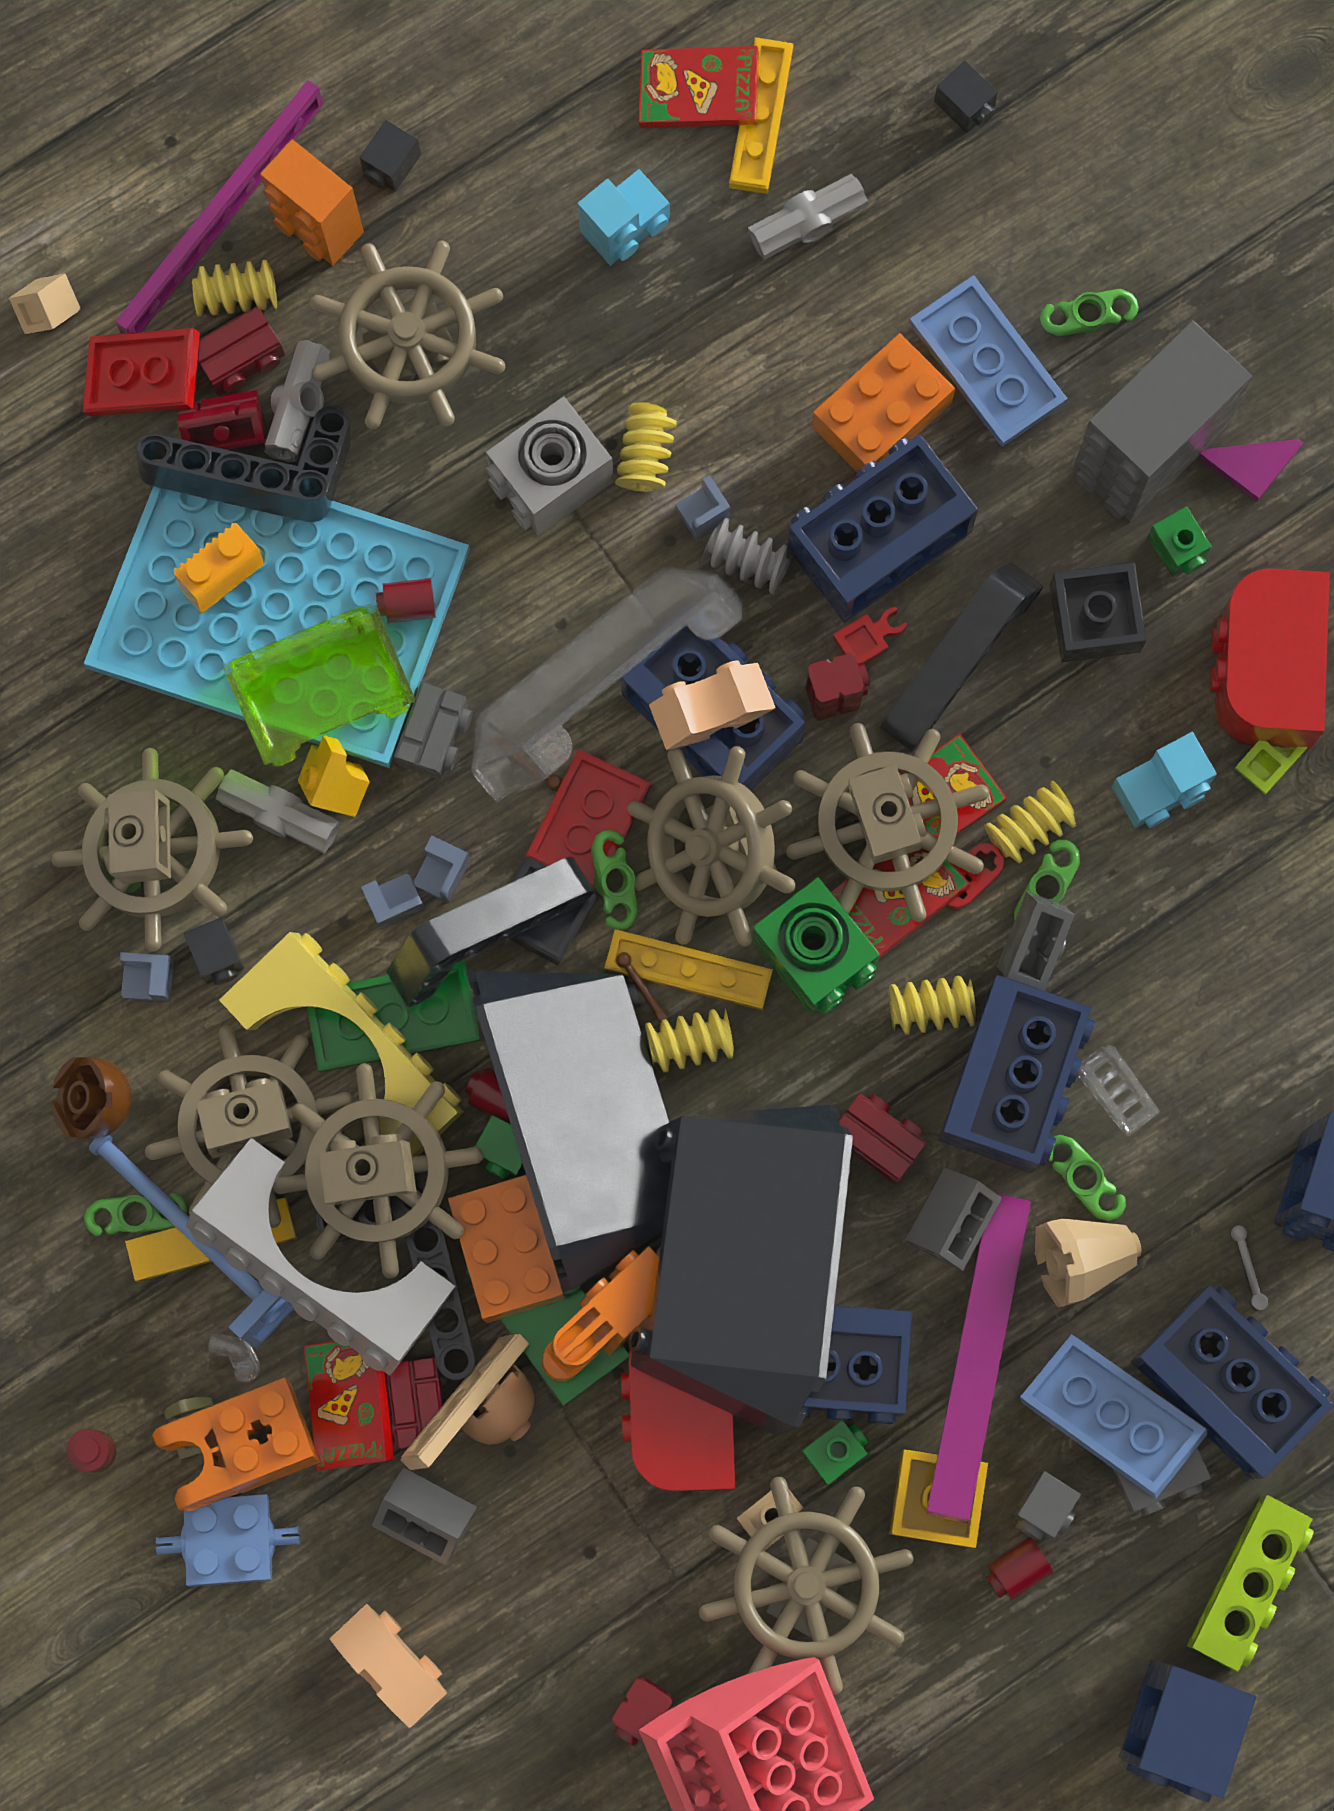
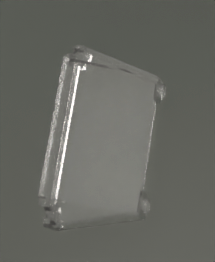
M675 567L660 568L477 716L472 774L497 803L512 792L546 779L571 756L572 741L569 734L562 727L565 722L684 626L687 625L697 637L704 640H714L724 635L741 621L742 606L745 601L719 571Z

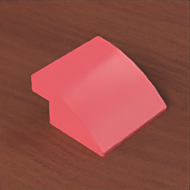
M815 1657L772 1666L713 1687L668 1710L639 1729L672 1811H859L874 1800L821 1663Z

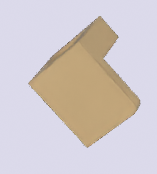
M65 273L36 279L9 297L24 334L54 329L80 310V306Z

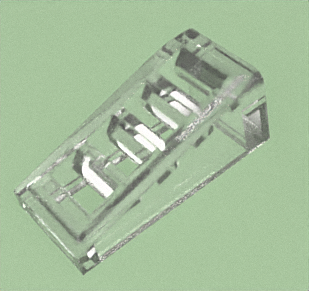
M1104 1045L1082 1061L1078 1072L1079 1077L1126 1136L1129 1137L1160 1113L1155 1103L1114 1046ZM1108 1062L1111 1067L1097 1077L1094 1071ZM1119 1075L1122 1080L1106 1091L1104 1085ZM1129 1088L1132 1094L1116 1105L1114 1099ZM1139 1101L1143 1107L1126 1119L1123 1113Z

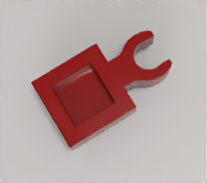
M896 607L887 609L882 614L881 619L874 624L868 614L864 615L833 634V640L843 655L852 653L857 663L864 662L866 665L888 651L889 646L884 639L887 637H898L903 634L907 623L905 622L897 628H893L887 623V619L896 615L898 611Z

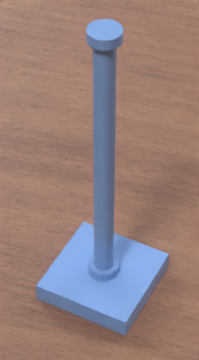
M110 1135L95 1138L90 1144L89 1150L95 1156L100 1154L253 1300L229 1328L240 1339L257 1349L294 1310L293 1305L280 1295L274 1296L266 1292L247 1271H239L233 1268L226 1261L224 1255L211 1245L205 1246L195 1240L190 1230L185 1227L189 1216L111 1143L113 1138Z

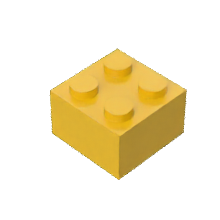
M902 1450L889 1534L976 1548L988 1463L980 1462L970 1519L967 1524L926 1514L938 1455Z

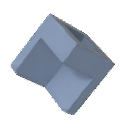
M710 475L702 479L701 489L675 504L676 511L696 541L714 531L725 518H728L730 521V505Z
M431 835L424 849L427 856L414 880V886L450 903L471 860L467 852Z
M404 874L380 886L375 880L361 887L381 930L425 911L409 874Z
M120 953L119 961L124 965L121 991L124 999L171 1002L174 961L168 955Z

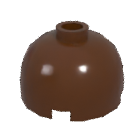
M88 1056L71 1058L60 1068L53 1084V1088H59L58 1102H51L56 1125L65 1135L80 1139L105 1137L123 1125L131 1105V1088L127 1076L119 1067L107 1060Z

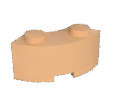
M732 661L716 669L717 674L689 685H686L685 682H677L662 689L663 696L649 704L666 750L707 740L711 734L721 728H738L775 709L759 664L741 665L739 661Z
M366 1604L330 1640L357 1674H360L371 1684L377 1693L376 1695L402 1722L411 1728L447 1694L446 1690L437 1680L442 1673L426 1655L419 1659L397 1635L402 1628L389 1613L383 1611L379 1615Z

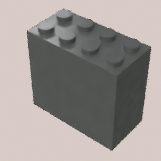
M1192 320L1089 421L1072 469L1076 473L1074 475L1075 479L1085 490L1089 492L1094 490L1104 500L1103 505L1112 516L1117 519L1123 518L1130 524L1199 457L1204 449H1207L1229 427L1253 376Z

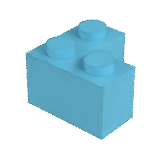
M640 169L617 187L609 179H606L577 203L581 234L610 266L618 259L624 261L632 256L639 247L638 243L649 234L652 237L659 234L669 223L668 219L670 218V203Z
M1191 732L1157 750L1150 761L1116 778L1112 789L1135 828L1145 823L1148 828H1152L1170 817L1167 811L1179 805H1182L1185 810L1205 799L1204 794L1211 790L1209 785L1217 773L1194 733Z

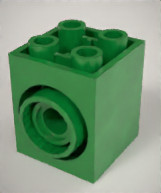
M819 877L753 926L752 942L811 1017L819 1011L824 1016L843 1002L842 997L847 989L853 986L857 991L875 977L874 973L877 971L876 966L880 954ZM813 938L818 940L823 947L818 950H809L802 942Z

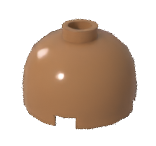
M514 1363L460 1428L471 1439L488 1445L499 1444L509 1438L512 1441H516L530 1428L531 1423L528 1419L534 1410L535 1397L531 1383Z

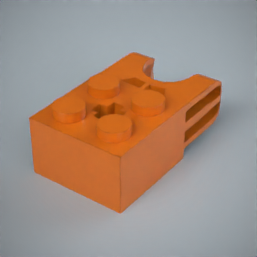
M650 1247L640 1255L634 1250L629 1253L610 1274L609 1278L612 1281L609 1283L605 1278L601 1279L579 1303L582 1309L556 1333L541 1356L542 1369L551 1379L559 1382L571 1380L603 1350L611 1356L630 1338L635 1327H639L644 1319L651 1317L659 1256Z
M285 1377L157 1428L152 1435L156 1446L166 1451H174L184 1447L200 1448L203 1453L204 1466L200 1475L191 1483L177 1490L175 1502L179 1511L191 1512L320 1463L293 1386ZM265 1427L267 1430H272V1433L267 1435L268 1441L261 1444L255 1439L259 1429Z

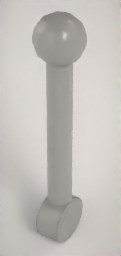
M1238 1225L1233 1227L1231 1236L1238 1243L1253 1296L1251 1297L1250 1304L1256 1310H1263L1268 1305V1299L1260 1292L1245 1241L1247 1230L1243 1226Z

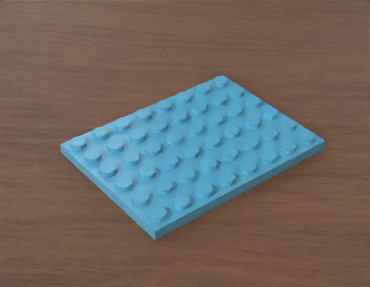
M153 486L84 661V666L86 669L317 745L320 744L323 735L333 737L340 741L347 755L390 768L470 548L468 544L332 501L328 514L322 520L305 522ZM308 495V496H306V497H316V496H315V495ZM231 523H237L259 548L264 565L201 614L179 589L174 576V568H180V564L186 563L187 558H193V553H199V549L205 548L206 543H212V538H218V534L224 533L225 528H231ZM431 578L436 618L388 624L386 616H378L376 593L383 592V583Z

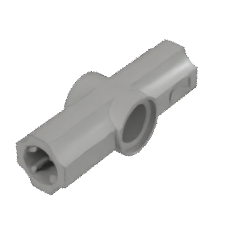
M851 173L815 193L813 190H808L794 196L784 205L781 211L748 227V233L756 251L765 260L800 241L810 243L819 239L832 228L834 223L867 207L868 200L860 182Z
M309 340L299 341L285 384L276 387L272 392L271 408L275 415L264 451L272 458L285 462L297 461L310 418L314 417L317 411L324 406V396L320 388L322 381H316L312 377V369L328 361L330 358V350L322 344H316Z
M232 769L224 776L215 798L223 806L253 819V822L264 830L283 838L289 836L324 854L331 847L340 826V822L334 819V817L303 804V801L296 795L275 785L268 787Z

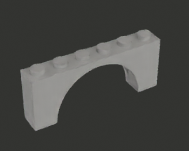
M251 1138L194 1207L185 1227L190 1230L191 1235L199 1243L205 1246L211 1245L221 1252L233 1268L239 1271H247L258 1279L259 1284L266 1292L274 1296L280 1295L291 1303L296 1313L308 1321L314 1320L328 1330L329 1336L335 1342L343 1346H350L361 1354L362 1359L368 1366L377 1371L383 1370L388 1375H391L446 1302L455 1285L423 1262H420L412 1272L400 1281L388 1287L370 1292L351 1293L336 1291L323 1287L304 1277L281 1253L273 1237L269 1222L268 1210L271 1189L285 1162Z

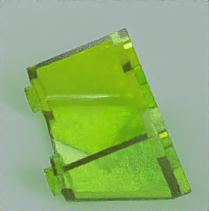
M372 604L362 605L237 657L222 666L263 763L266 765L272 762L274 767L294 760L296 758L295 751L301 747V743L374 712L376 714L385 713L387 719L399 716L409 710L407 704L416 701L380 613Z

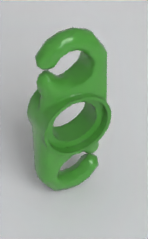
M1123 289L1097 293L1087 292L1079 295L1074 301H1062L1057 304V309L1066 315L1064 324L1058 326L1050 321V315L1055 309L1052 304H1047L1042 309L1040 321L1046 332L1055 336L1082 332L1092 333L1107 323L1116 324L1121 321V316L1112 309L1114 301L1124 300L1128 303V311L1124 315L1126 321H1132L1137 315L1138 302L1132 293ZM1086 303L1094 304L1100 310V317L1096 321L1087 322L1079 316L1078 308Z
M605 830L595 837L591 846L595 873L594 886L603 897V910L605 913H611L618 904H622L625 907L627 913L624 920L617 921L611 916L605 920L606 925L612 930L623 931L634 924L638 915L635 875L633 870L626 864V851L624 848H618L611 857L604 854L603 844L605 841L612 840L618 845L624 842V837L617 831ZM613 869L619 870L623 876V885L616 892L610 891L606 885L607 874Z
M1057 840L1050 844L1049 848L1052 852L1059 850L1067 851L1070 855V862L1066 866H1058L1054 862L1052 854L1044 855L1041 867L1031 876L1014 910L1015 919L1026 891L1038 895L1035 888L1036 882L1044 875L1054 877L1059 885L1057 894L1049 900L1055 902L1062 900L1080 865L1079 849L1074 843L1068 840Z
M1064 1135L1053 1136L1056 1138L1054 1148L1063 1145L1070 1151L1068 1160L1052 1164L1053 1170L1064 1178L1068 1190L1096 1218L1105 1221L1118 1219L1125 1210L1126 1198L1122 1194L1117 1195L1115 1199L1116 1204L1112 1210L1106 1211L1101 1209L1099 1205L1100 1197L1104 1194L1116 1193V1187L1106 1180L1101 1166L1073 1138ZM1053 1151L1051 1153L1049 1161L1053 1160ZM1081 1166L1091 1168L1096 1175L1095 1185L1087 1190L1078 1188L1073 1182V1172Z
M176 1192L171 1193L169 1198L187 1214V1203L184 1198ZM140 1195L97 1200L86 1209L84 1214V1224L87 1230L95 1236H99L102 1233V1228L94 1220L95 1214L100 1210L108 1211L111 1215V1221L105 1228L106 1233L110 1235L119 1231L139 1234L175 1228L167 1218L161 1215V1212L145 1197ZM132 1203H142L147 1210L145 1221L138 1226L129 1225L124 1217L126 1208Z

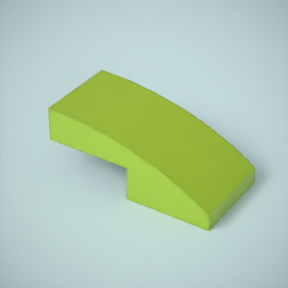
M1258 741L1234 769L1266 795L1308 747L1280 748L1279 746H1271L1267 741Z

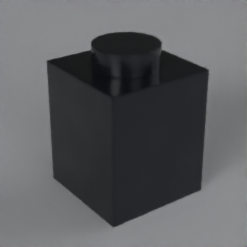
M963 61L937 85L934 102L968 133L976 124L982 127L993 117L996 112L995 104L998 92L966 61Z
M385 120L359 157L364 173L363 176L378 188L382 189L386 186L396 192L421 156L418 139Z
M222 917L184 932L199 973L207 984L213 981L215 985L227 983L238 976L237 971L245 968L229 928Z

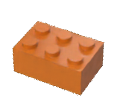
M293 139L260 173L265 188L263 193L269 200L268 208L275 218L273 220L274 225L286 236L291 237L294 234L304 242L302 244L303 248L315 260L320 261L324 258L334 266L364 233L353 188Z
M899 333L813 412L812 428L858 472L867 463L875 460L878 464L888 457L889 449L901 439L907 437L910 441L922 432L952 404L955 387Z
M527 1175L448 1198L453 1218L464 1227V1234L459 1239L481 1316L486 1323L566 1299L559 1280L556 1263L553 1261Z

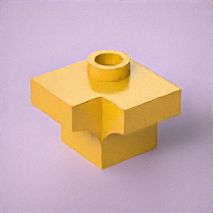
M323 735L319 746L311 745L298 782L310 806L356 817L370 781L360 764L346 761L347 754L340 741L336 738Z

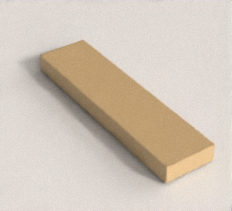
M521 1334L499 1337L474 1367L472 1373L464 1379L401 1456V1461L410 1470L430 1467L529 1345Z

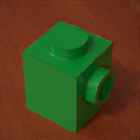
M1187 506L1154 524L1147 536L1172 577L1182 571L1189 575L1203 567L1207 563L1205 558L1212 547Z
M492 1115L475 1147L480 1148L483 1152L482 1160L487 1162L485 1170L504 1180H507L509 1174L518 1178L525 1169L512 1126Z
M842 1420L801 1452L823 1482L828 1485L868 1454L863 1446L869 1442L854 1422L847 1427Z

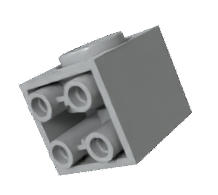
M564 396L486 451L488 467L485 470L490 477L488 480L489 485L501 500L505 497L509 499L514 508L511 512L516 521L524 530L531 528L537 537L614 482L612 457Z

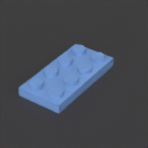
M974 275L910 318L909 325L1001 447H1004L1066 404L1068 398Z
M1072 1334L1020 1397L1021 1402L1155 1499H1157L1207 1436L1205 1427Z

